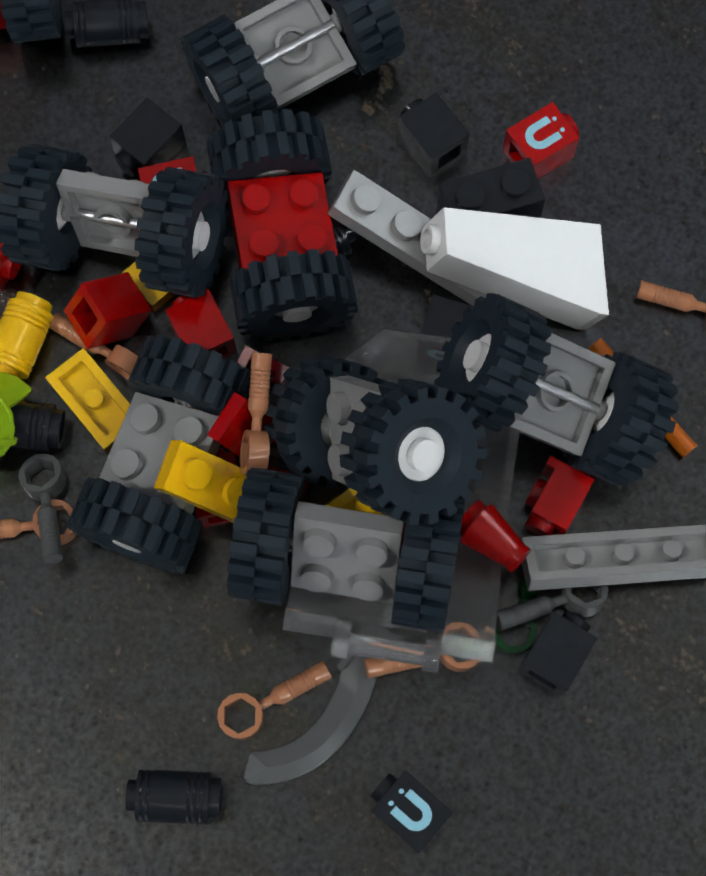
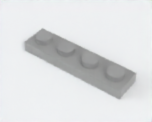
M353 170L347 176L327 213L329 216L468 304L474 306L477 298L480 296L486 298L487 294L427 272L426 254L421 250L420 238L424 225L431 220L429 217L356 170Z
M706 525L521 537V541L531 549L528 556L522 562L528 591L706 578Z

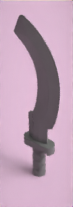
M393 604L387 605L382 616L378 618L374 625L363 618H360L354 629L360 632V634L338 663L337 669L341 672L339 680L328 704L316 722L289 743L267 750L249 752L242 777L245 784L271 785L301 777L325 763L346 742L362 718L376 685L377 677L368 679L366 676L364 659L381 656L387 648L398 652L404 644V641L400 638L394 640L389 637L397 627L391 624Z

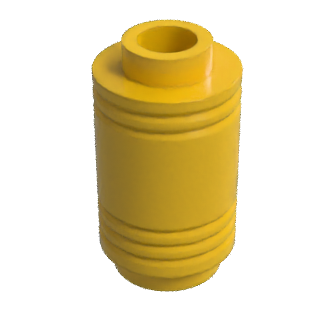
M22 291L17 292L15 298L8 300L3 316L0 319L1 372L15 375L20 379L29 378L46 334L49 331L48 329L51 326L50 323L54 319V316L51 314L53 306L48 301L34 294Z

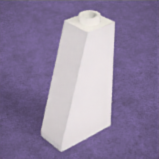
M444 207L422 229L420 246L422 252L426 254L427 272L484 294H500L540 313L546 318L578 330H586L609 315L600 224Z

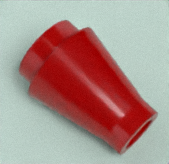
M477 500L463 514L460 531L461 544L504 566L511 573L520 566L530 553L531 549L521 541L493 504L487 506L481 500Z

